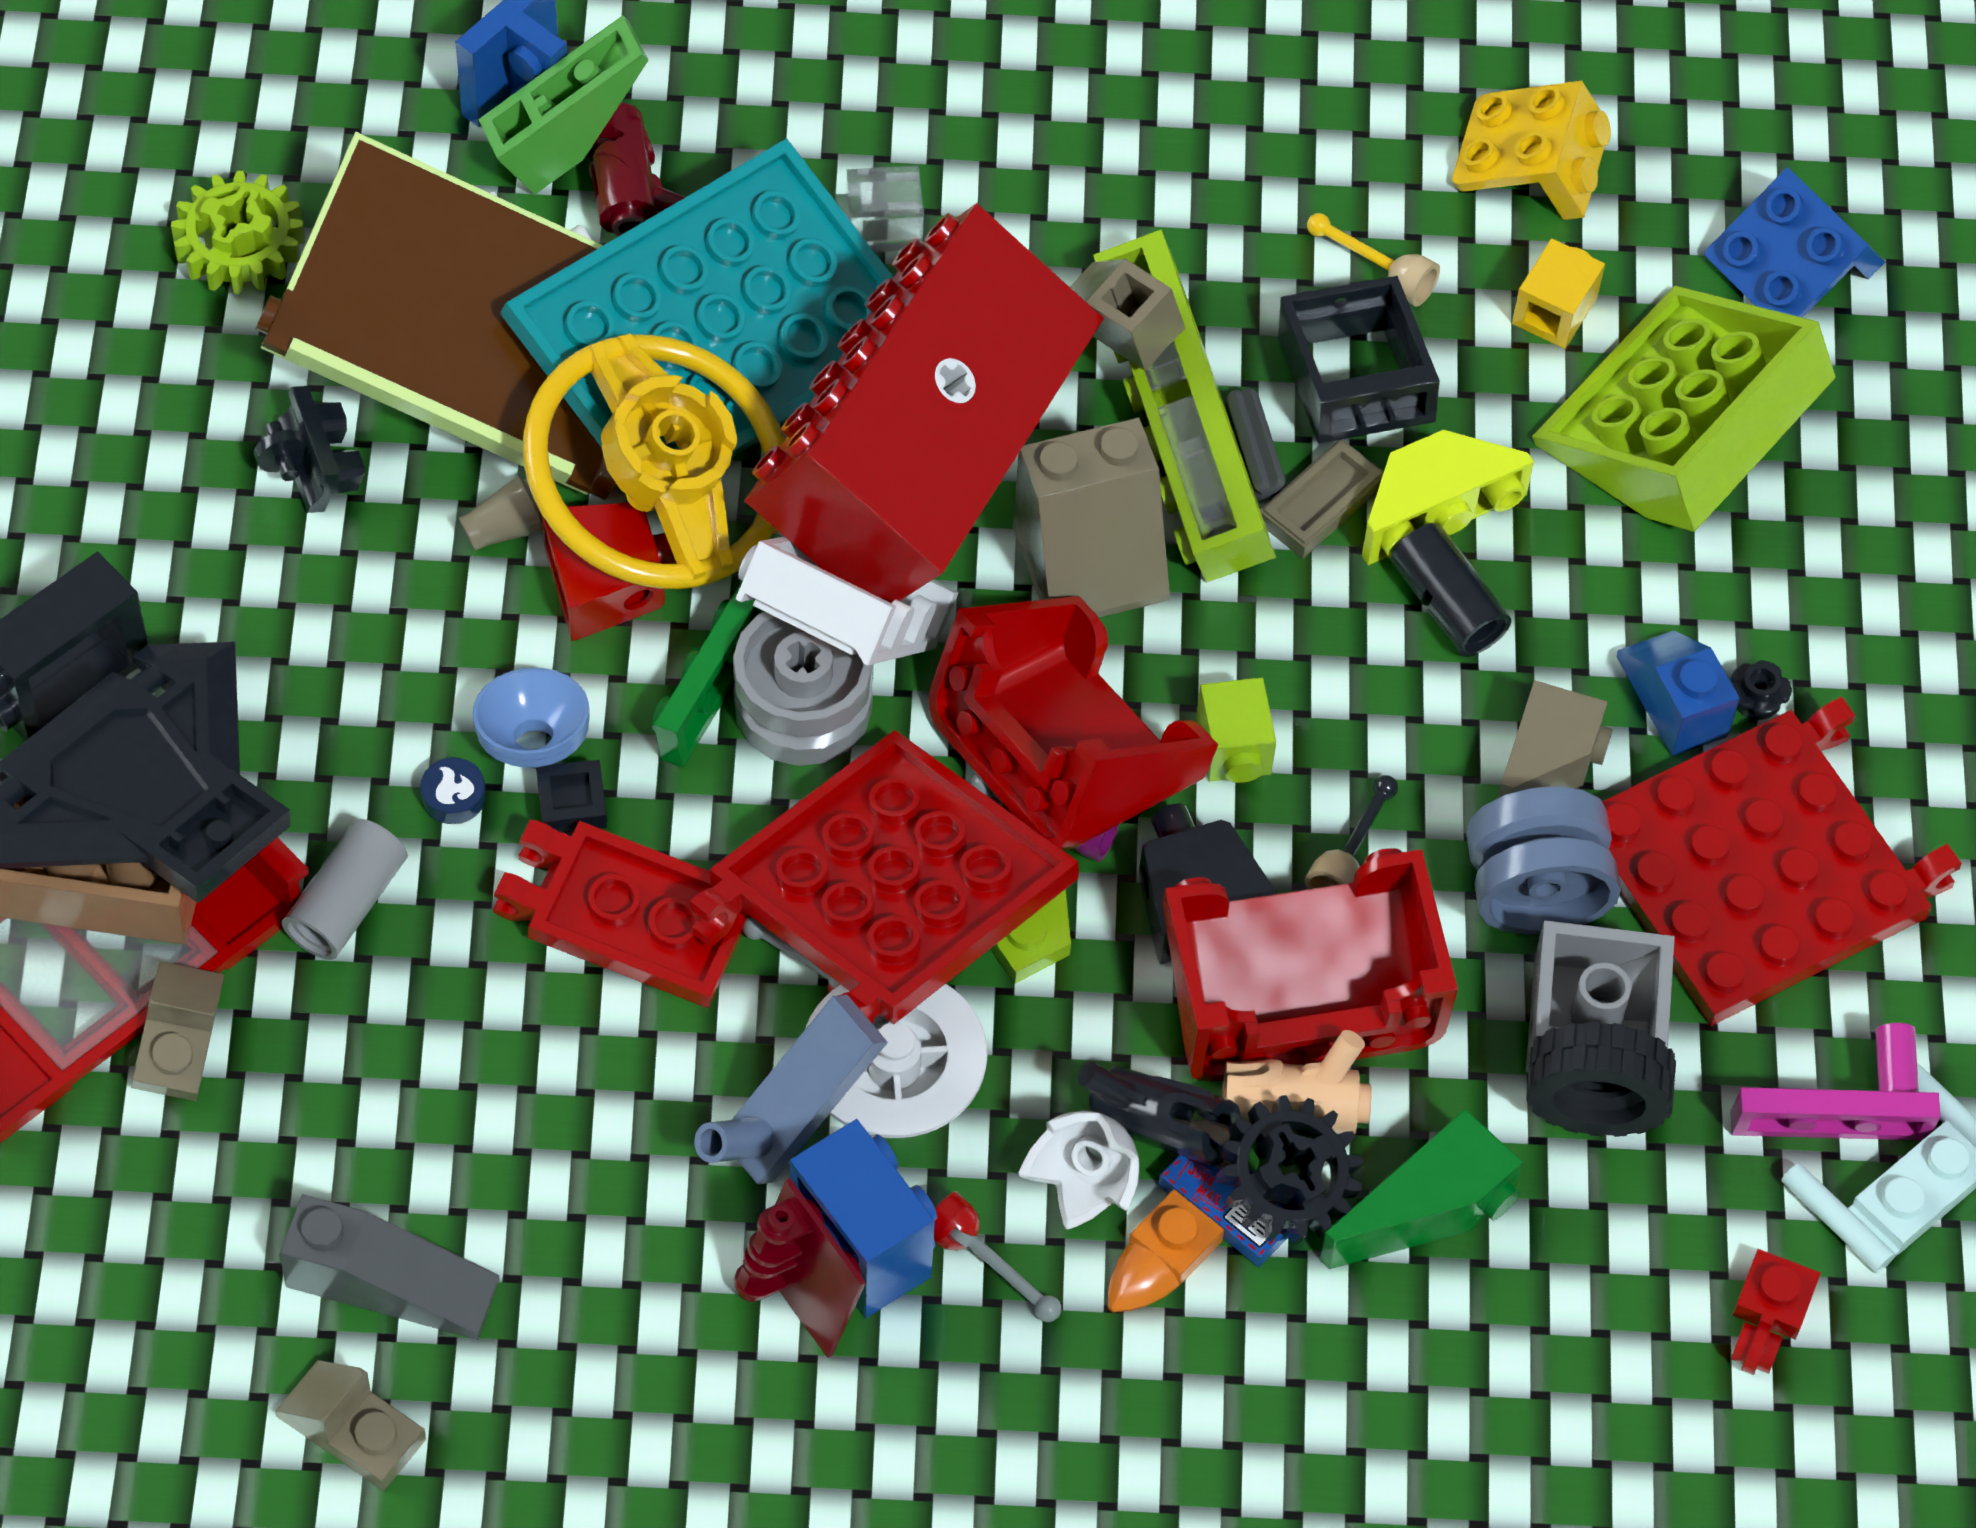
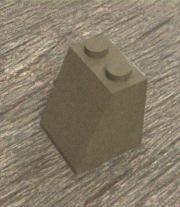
M1135 418L1024 445L1018 454L1013 530L1039 600L1080 596L1099 618L1169 601L1170 592L1159 467L1140 419Z

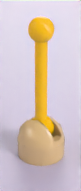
M1313 214L1307 221V229L1311 235L1315 237L1325 235L1388 270V277L1398 276L1408 303L1415 307L1420 306L1434 290L1440 275V265L1425 256L1408 254L1393 260L1332 226L1325 214Z

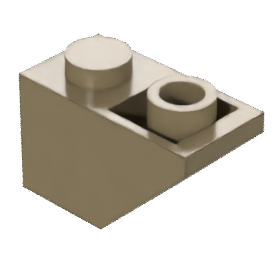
M1127 259L1092 262L1070 286L1073 291L1104 318L1093 337L1144 371L1153 364L1185 329L1172 289Z

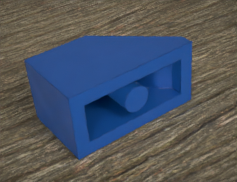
M1673 630L1617 651L1616 657L1671 757L1728 737L1740 698L1711 647Z

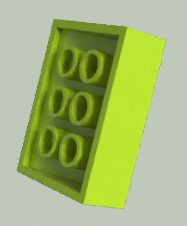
M1674 286L1532 437L1537 447L1645 518L1695 532L1829 386L1836 376L1818 321Z

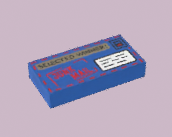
M1210 1137L1211 1144L1220 1146L1216 1141H1214ZM1179 1155L1160 1175L1158 1186L1168 1194L1175 1189L1224 1229L1223 1239L1259 1268L1289 1238L1288 1229H1282L1272 1242L1265 1240L1266 1224L1259 1220L1251 1227L1245 1229L1241 1226L1243 1217L1247 1213L1243 1205L1226 1208L1223 1203L1234 1191L1233 1185L1216 1182L1217 1173L1223 1167L1230 1165L1231 1162L1224 1160L1222 1164L1211 1166ZM1267 1200L1280 1208L1287 1209L1285 1205Z

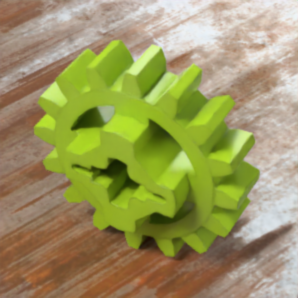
M237 171L233 182L226 184L218 174L212 175L213 188L206 191L202 187L194 185L190 188L193 203L182 201L177 203L178 220L171 221L177 261L179 264L187 263L188 274L192 280L207 274L209 290H217L223 281L231 283L233 294H240L243 289V283L251 281L259 291L264 290L265 276L271 274L275 278L283 280L287 277L285 262L298 263L300 259L299 245L305 243V231L300 204L298 201L289 202L288 188L284 184L270 191L267 175L261 174L254 183H247L244 172ZM272 219L277 224L278 228L273 227ZM199 237L204 238L205 246L201 243Z

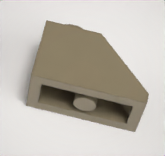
M1534 680L1500 785L1498 798L1530 788L1560 786L1576 789L1583 786L1590 762L1603 765L1613 729L1601 726L1608 702Z

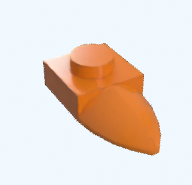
M1173 1189L1130 1233L1129 1244L1119 1257L1111 1275L1108 1290V1309L1113 1313L1131 1311L1146 1307L1166 1297L1179 1287L1223 1241L1224 1229Z

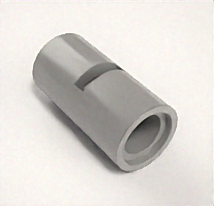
M356 819L325 860L319 872L312 878L283 918L282 926L287 935L307 952L322 959H335L406 861L408 854L404 845L384 827L369 820Z

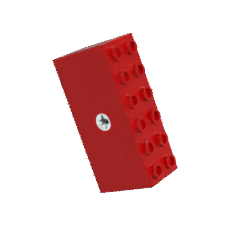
M977 203L957 218L947 213L929 231L925 242L916 237L897 255L892 263L898 270L897 274L893 279L887 278L870 295L865 303V306L871 311L865 321L863 319L858 320L841 338L837 347L843 352L842 356L837 362L833 360L827 364L812 381L809 389L815 393V396L809 404L805 402L800 405L786 420L781 428V432L787 438L780 447L778 445L772 447L757 463L752 474L758 481L744 500L821 569L889 603H892L894 600H903L945 571L1104 319Z

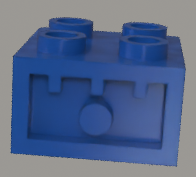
M1788 167L1705 251V256L1755 306L1802 318L1853 266L1867 279H1870L1885 263L1854 230Z

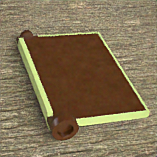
M355 132L282 300L272 295L269 296L255 329L266 334L261 349L524 467L523 436L527 414L539 387L548 376L500 313L506 302L603 245ZM563 397L555 411L548 437L549 464L553 479L585 495L589 493L605 501L616 482L607 471L601 446Z

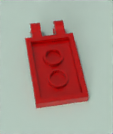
M529 820L520 839V844L523 845L518 859L529 866L540 869L549 868L541 887L530 883L518 875L504 872L494 893V897L498 898L493 908V912L511 921H531L528 928V938L709 1009L741 939L745 921L749 916L743 910L740 911L729 932L711 948L692 934V925L702 917L690 909L689 900L699 892L712 888L710 871L582 821L578 822L573 835L570 836L555 830L543 822Z

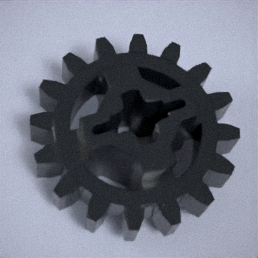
M1287 1095L1278 1097L1273 1103L1271 1113L1261 1102L1254 1104L1248 1111L1250 1122L1238 1117L1228 1129L1236 1141H1224L1217 1152V1155L1223 1160L1231 1162L1230 1165L1223 1167L1216 1175L1217 1183L1232 1184L1234 1191L1223 1202L1226 1208H1233L1242 1204L1247 1213L1243 1217L1241 1226L1247 1229L1254 1225L1257 1220L1265 1223V1240L1271 1242L1282 1229H1288L1292 1244H1299L1307 1236L1308 1226L1319 1238L1324 1236L1326 1231L1332 1227L1330 1217L1339 1221L1352 1209L1344 1198H1355L1362 1189L1363 1184L1349 1177V1174L1356 1172L1364 1164L1363 1157L1347 1155L1345 1150L1356 1137L1353 1131H1348L1337 1135L1332 1127L1336 1123L1338 1114L1332 1110L1322 1119H1319L1313 1115L1315 1109L1314 1100L1307 1098L1297 1111L1292 1110ZM1293 1131L1303 1133L1310 1138L1295 1134ZM1255 1141L1257 1147L1254 1151L1260 1161L1257 1171L1250 1175L1248 1166L1249 1153ZM1282 1163L1285 1167L1295 1164L1301 1174L1298 1176L1293 1172L1284 1175L1280 1171L1279 1165ZM1329 1165L1331 1174L1330 1186L1324 1198L1322 1193L1326 1188L1320 1177L1323 1167ZM1267 1200L1285 1205L1287 1209L1280 1208Z

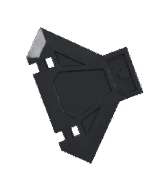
M235 641L146 645L132 656V663L141 670L138 674L128 679L112 672L0 761V869L142 863L199 903L290 827V809L240 775ZM160 688L165 690L159 697L153 695ZM21 799L26 801L19 809L13 807Z

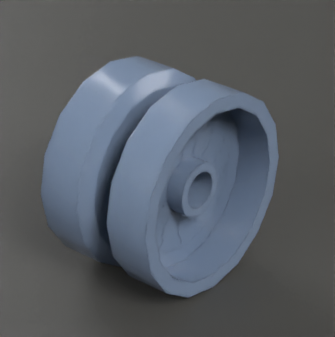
M1560 786L1530 788L1504 795L1482 806L1469 819L1466 831L1470 861L1477 871L1474 885L1478 910L1486 924L1503 932L1537 935L1541 933L1544 920L1585 925L1604 916L1617 904L1621 887L1616 860L1609 850L1612 836L1608 814L1600 798L1584 790Z

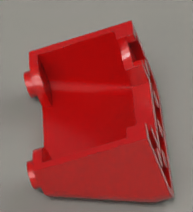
M1080 596L959 608L930 688L929 710L932 720L941 734L1010 812L1062 850L1077 848L1205 777L1219 744L1194 720H1178L1169 724L1161 740L1148 728L1098 674L1108 647V633L1097 614Z
M1386 848L1375 851L1368 855L1365 863L1357 869L1353 883L1229 901L1225 887L1212 883L1210 879L1204 877L1189 878L1179 882L1174 887L1165 888L1163 907L1184 1047L1192 1078L1206 1082L1222 1081L1226 1061L1241 1062L1275 1059L1285 1064L1306 1065L1309 1063H1319L1323 1061L1343 1030L1353 1031L1364 1040L1365 1046L1356 1059L1421 1049L1434 1044L1445 1035L1458 988L1422 849L1402 852L1397 848Z

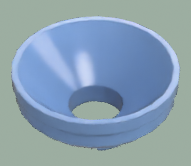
M523 668L507 672L488 683L478 694L473 705V724L479 743L496 760L511 766L536 769L561 761L578 749L585 740L589 730L590 707L585 691L571 677L556 670ZM529 731H542L552 737L548 744L537 749L524 748L516 742L522 734Z

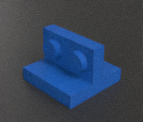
M503 0L455 41L462 116L480 127L481 124L478 119L567 56V43L558 37L556 0Z

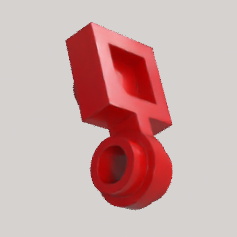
M1757 1249L1732 1315L1750 1322H1744L1731 1360L1743 1364L1741 1371L1753 1376L1756 1370L1767 1374L1770 1373L1783 1338L1781 1335L1796 1340L1821 1272Z

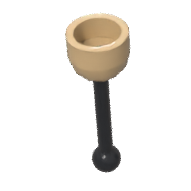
M1381 775L1376 778L1373 783L1375 794L1343 851L1339 849L1326 851L1314 861L1305 877L1307 889L1353 883L1354 875L1360 867L1354 856L1385 800L1392 799L1398 792V783L1394 777Z

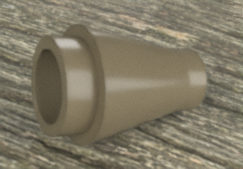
M518 475L470 513L459 517L460 523L474 551L488 545L543 532L541 512L533 498L527 478L521 480Z

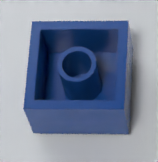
M855 1119L790 1159V1178L805 1199L811 1200L818 1207L823 1217L824 1225L842 1250L849 1252L857 1261L866 1284L856 1307L866 1319L931 1278L933 1249L936 1246L934 1227L937 1212L926 1192L918 1185L909 1187L896 1170L898 1169V1161L886 1140L879 1134L871 1137L859 1120Z

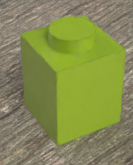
M1263 677L1201 684L1196 715L1197 723L1219 744L1207 772L1209 782L1229 780L1234 783H1245L1263 775H1271L1277 742Z

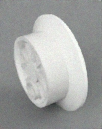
M945 984L896 1024H892L879 1014L874 1018L873 1025L888 1043L830 1112V1115L844 1125L858 1119L869 1135L879 1134L884 1138H906L926 1134L941 1128L958 1117L978 1093L987 1065L985 1033L971 1005L957 991ZM839 985L824 997L812 1013L806 1028L832 996L841 995L849 992V990Z

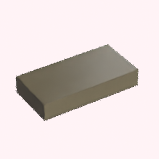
M1343 439L1338 440L1260 509L1267 531L1304 559L1378 492L1384 472Z

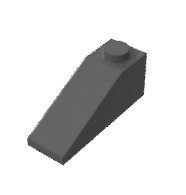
M304 1194L301 1195L279 1253L287 1288L476 1340L480 1338L500 1282L498 1274L367 1211Z

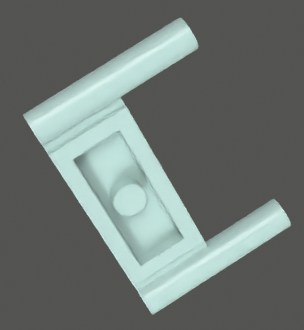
M1917 1063L1919 1092L1939 1093L1940 1120L1943 1123L1856 1196L1849 1208L1840 1202L1800 1162L1791 1167L1781 1180L1876 1273L1885 1269L1895 1256L1899 1255L1976 1189V1117L1919 1063Z

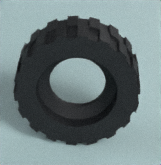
M1587 1022L1583 1024H1564L1563 1027L1557 1029L1553 1027L1545 1031L1543 1036H1538L1533 1041V1047L1530 1050L1526 1101L1528 1105L1532 1106V1112L1535 1115L1546 1119L1545 1122L1553 1126L1557 1125L1566 1128L1565 1130L1570 1132H1581L1600 1137L1602 1135L1620 1137L1632 1133H1645L1650 1128H1658L1663 1125L1664 1119L1670 1118L1672 1114L1676 1072L1675 1053L1672 1048H1667L1665 1046L1666 1042L1660 1038H1654L1644 1030L1628 1028L1623 1024Z

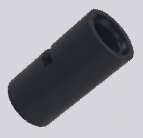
M1429 523L1412 531L1398 543L1391 554V563L1424 606H1429V614L1461 656L1470 657L1490 648L1504 636L1511 625V617L1441 524Z

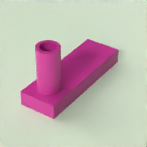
M1888 1023L1876 1028L1879 1091L1741 1087L1730 1111L1731 1135L1924 1140L1933 1132L1940 1119L1939 1093L1919 1092L1915 1027L1906 1023Z

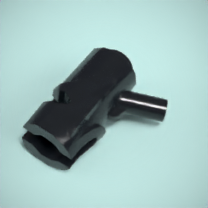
M1092 1061L1087 1062L1078 1074L1079 1085L1090 1091L1089 1106L1091 1111L1102 1113L1115 1119L1126 1129L1131 1138L1149 1146L1168 1152H1175L1181 1156L1211 1166L1223 1163L1224 1160L1217 1155L1220 1146L1210 1143L1209 1134L1204 1130L1174 1120V1117L1191 1122L1195 1111H1197L1209 1123L1229 1129L1238 1117L1241 1118L1239 1106L1232 1100L1213 1095L1210 1091L1198 1086L1160 1076H1151L1125 1067L1114 1066L1110 1070H1106Z

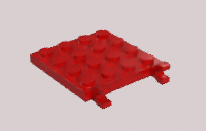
M1843 697L1835 699L1820 708L1803 724L1794 712L1789 710L1602 801L1609 819L1612 836L1609 850L1616 860L1621 887L1620 894L1647 933L1675 936L1673 972L1710 1026L1927 919L1932 906L1926 898L1941 894L1954 886L1955 881L1950 874L1959 870L1962 863L1948 843L1928 853L1912 869L1906 871L1822 753L1823 750L1836 747L1847 742L1850 734L1845 729V726L1853 723L1856 715Z
M893 730L709 869L712 888L699 892L689 900L690 909L702 917L692 925V934L711 948L729 932L737 914L743 910L849 990V992L841 995H848L872 1024L874 1018L879 1014L892 1024H896L1079 879V864L1069 854L902 734Z

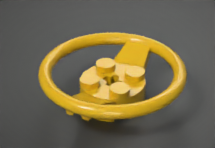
M630 333L590 344L565 359L548 375L539 387L527 414L523 436L524 468L528 485L542 516L563 543L580 558L610 576L639 586L657 589L695 588L717 582L739 571L747 552L754 545H758L759 541L768 540L773 533H776L777 529L757 513L748 530L737 542L730 546L721 478L730 466L732 451L737 444V434L732 415L718 395L712 391L705 395L696 387L680 383L683 377L669 375L654 360L669 362L690 369L709 379L726 392L749 419L758 437L763 456L775 445L780 447L785 441L780 425L770 406L753 384L736 368L706 349L689 342L658 335H631ZM590 372L613 413L601 432L602 451L607 471L620 490L626 493V498L631 506L644 512L656 509L677 564H661L640 560L604 544L585 529L573 516L557 490L548 455V437L551 422L557 407L569 389ZM660 436H664L666 444L674 441L679 449L676 450L666 446L661 441Z

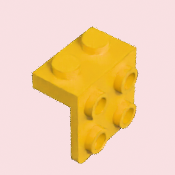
M1582 80L1483 94L1474 103L1452 181L1458 190L1462 192L1539 182L1563 220L1585 218L1591 193L1597 187L1598 168L1604 147L1608 145L1611 137L1608 116L1599 109Z

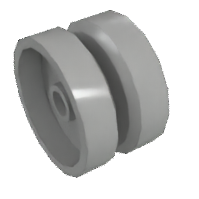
M767 612L758 614L741 632L733 655L734 707L737 726L748 743L771 760L796 766L827 763L849 752L866 733L872 713L874 664L867 666L858 654L851 655Z

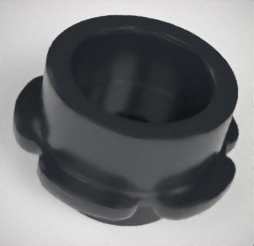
M1764 660L1757 661L1753 665L1750 663L1741 664L1733 671L1730 678L1740 698L1737 705L1738 712L1754 720H1764L1774 716L1780 710L1781 704L1789 701L1792 693L1791 683L1787 678L1782 677L1780 667ZM1761 683L1766 687V690L1758 689L1755 685Z

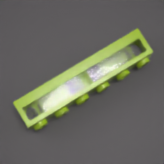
M1162 230L1093 254L1095 262L1127 259L1170 287L1185 325V329L1146 371L1114 351L1119 364L1129 361L1133 376L1124 378L1123 382L1135 414L1146 411L1150 425L1143 427L1156 462L1162 460L1167 476L1160 478L1161 496L1168 513L1171 514L1179 511L1184 525L1173 531L1185 564L1188 565L1197 561L1206 583L1276 558L1181 278Z

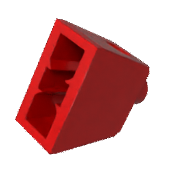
M629 502L568 507L573 516L585 529L609 547L640 560L661 564H677L665 533L652 535L646 512L635 509ZM542 516L543 544L571 641L585 638L658 610L665 604L664 589L644 587L625 582L602 572L580 558L563 543Z

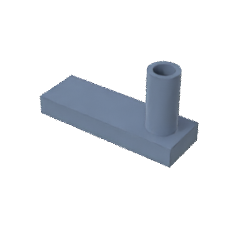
M848 995L832 996L732 1120L708 1122L699 1127L694 1139L697 1154L702 1160L709 1163L738 1160L757 1184L773 1183L788 1165L790 1159L797 1154L887 1045V1040Z

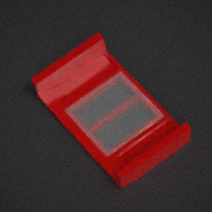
M277 837L202 901L196 902L186 945L0 917V1144L73 1089V1084L143 1032L148 1003L160 961L220 973L224 969L229 970L283 929L282 920L301 895L299 881L309 874L308 867Z

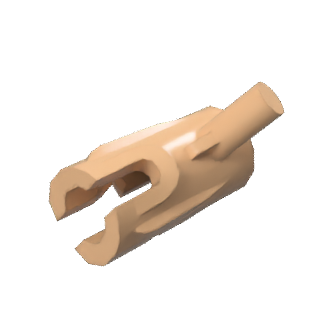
M1343 1030L1322 1062L1306 1065L1285 1064L1275 1059L1241 1062L1226 1061L1222 1097L1230 1099L1237 1104L1241 1118L1250 1122L1248 1111L1258 1102L1265 1105L1271 1113L1273 1103L1279 1096L1287 1095L1291 1108L1295 1111L1300 1108L1307 1098L1314 1100L1315 1109L1313 1115L1319 1119H1322L1332 1110L1338 1114L1336 1123L1332 1127L1337 1135L1348 1131H1353L1355 1134L1357 1123L1368 1124L1371 1113V1084L1360 1083L1359 1071L1349 1070L1364 1048V1040L1353 1031ZM1222 1127V1131H1228V1129Z

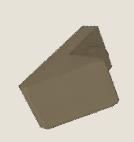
M162 961L159 962L148 1003L147 1017L131 1088L197 1102L224 974Z
M318 1360L275 1411L277 1418L382 1491H385L426 1441V1433L423 1427L371 1392L368 1372L359 1367Z

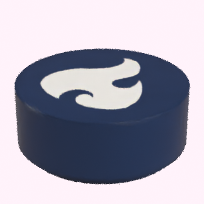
M461 758L442 759L432 764L422 776L420 784L422 804L426 812L433 819L445 824H461L473 819L482 810L486 800L485 781L479 768L472 762Z

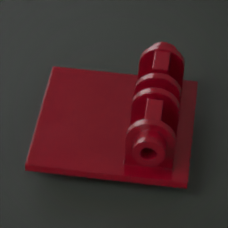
M790 1178L785 1180L775 1205L765 1209L760 1214L757 1222L758 1231L749 1240L743 1255L744 1264L737 1269L734 1276V1286L739 1296L749 1302L762 1300L780 1292L823 1353L829 1358L833 1356L866 1281L862 1277L860 1267L855 1258L849 1252L842 1250L824 1225L823 1217L818 1207L811 1200L805 1199Z

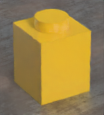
M1551 238L1519 288L1512 324L1566 349L1597 300L1605 263L1593 258L1589 253L1580 248L1569 247Z

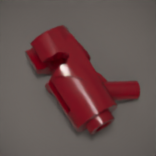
M620 103L587 153L588 157L594 160L590 162L588 170L593 181L599 225L607 232L614 233L618 237L657 215V211L662 212L686 198L683 195L663 188L660 179L655 174H652L651 166L655 162V154L644 127L642 112L633 105Z

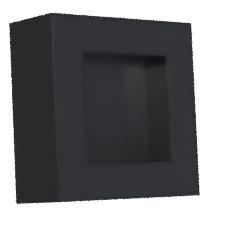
M600 760L554 764L536 768L543 823L562 833L574 831L579 821L597 828H607V813Z

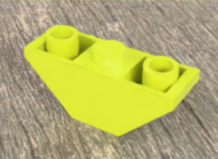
M1441 430L1391 452L1367 523L1362 558L1367 565L1386 557L1390 558L1393 550L1403 538L1417 528L1429 523L1441 524L1448 535H1451L1466 527L1472 519L1493 510L1503 512L1511 509L1527 496L1534 465L1533 459L1527 452L1446 430Z

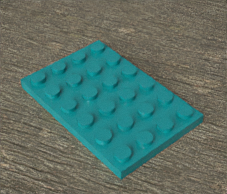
M786 138L506 302L500 314L547 376L561 362L584 347L604 339L630 333L631 335L643 334L670 337L694 344L722 358L745 376L768 403L781 428L800 405L805 402L807 404L811 402L815 396V393L809 389L812 381L827 364L833 360L837 362L843 352L837 347L839 341L858 320H866L871 312L865 306L866 301L887 278L893 279L894 277ZM654 360L669 375L683 377L680 383L696 387L705 395L712 391L719 396L732 415L737 434V444L732 451V457L759 441L755 430L742 409L719 386L690 369L669 362ZM590 372L569 389L564 399L602 448L601 432L613 413ZM660 436L661 441L666 446L676 450L679 449L674 441L666 444L664 436Z

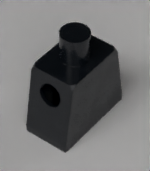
M1181 803L1165 806L1152 816L1151 823L1158 838L1148 841L1142 846L1139 877L1155 952L1161 965L1171 962L1163 907L1165 888L1174 887L1179 882L1189 878L1204 877L1210 879L1212 883L1225 887L1229 901L1275 895L1277 892L1230 822L1217 820L1195 827L1186 805Z

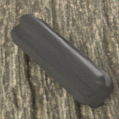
M1246 388L1241 391L1234 390L1227 395L1225 408L1254 494L1258 500L1274 498L1284 489L1283 486L1286 480L1259 394L1253 388Z

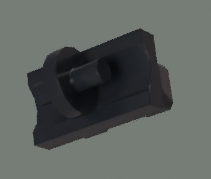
M309 386L291 387L288 393L291 406L277 421L270 422L264 427L266 437L260 440L254 448V456L261 470L274 473L280 472L281 478L284 481L295 479L307 513L325 512L332 494L358 490L365 474V466L359 451L355 449L332 451L330 444L342 443L347 432V418L341 402H314Z

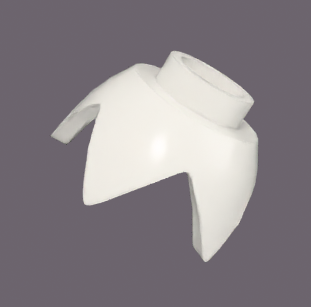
M1091 1111L1065 1113L1046 1122L1047 1130L1029 1150L1018 1175L1024 1179L1056 1185L1059 1209L1065 1228L1071 1229L1093 1219L1111 1204H1115L1122 1210L1128 1211L1138 1185L1139 1157L1134 1141L1126 1129L1115 1119L1102 1113ZM1088 1147L1098 1150L1102 1159L1093 1155Z

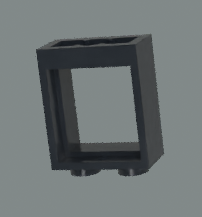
M1398 276L1364 280L1354 284L1315 291H1304L1299 294L1281 297L1278 340L1318 444L1436 422L1440 380ZM1339 298H1344L1339 302H1335ZM1384 330L1398 365V370L1323 383L1308 344Z
M98 551L0 619V728L7 732L13 727L25 741L112 672L126 677L138 667L132 663V656L148 645L138 592Z

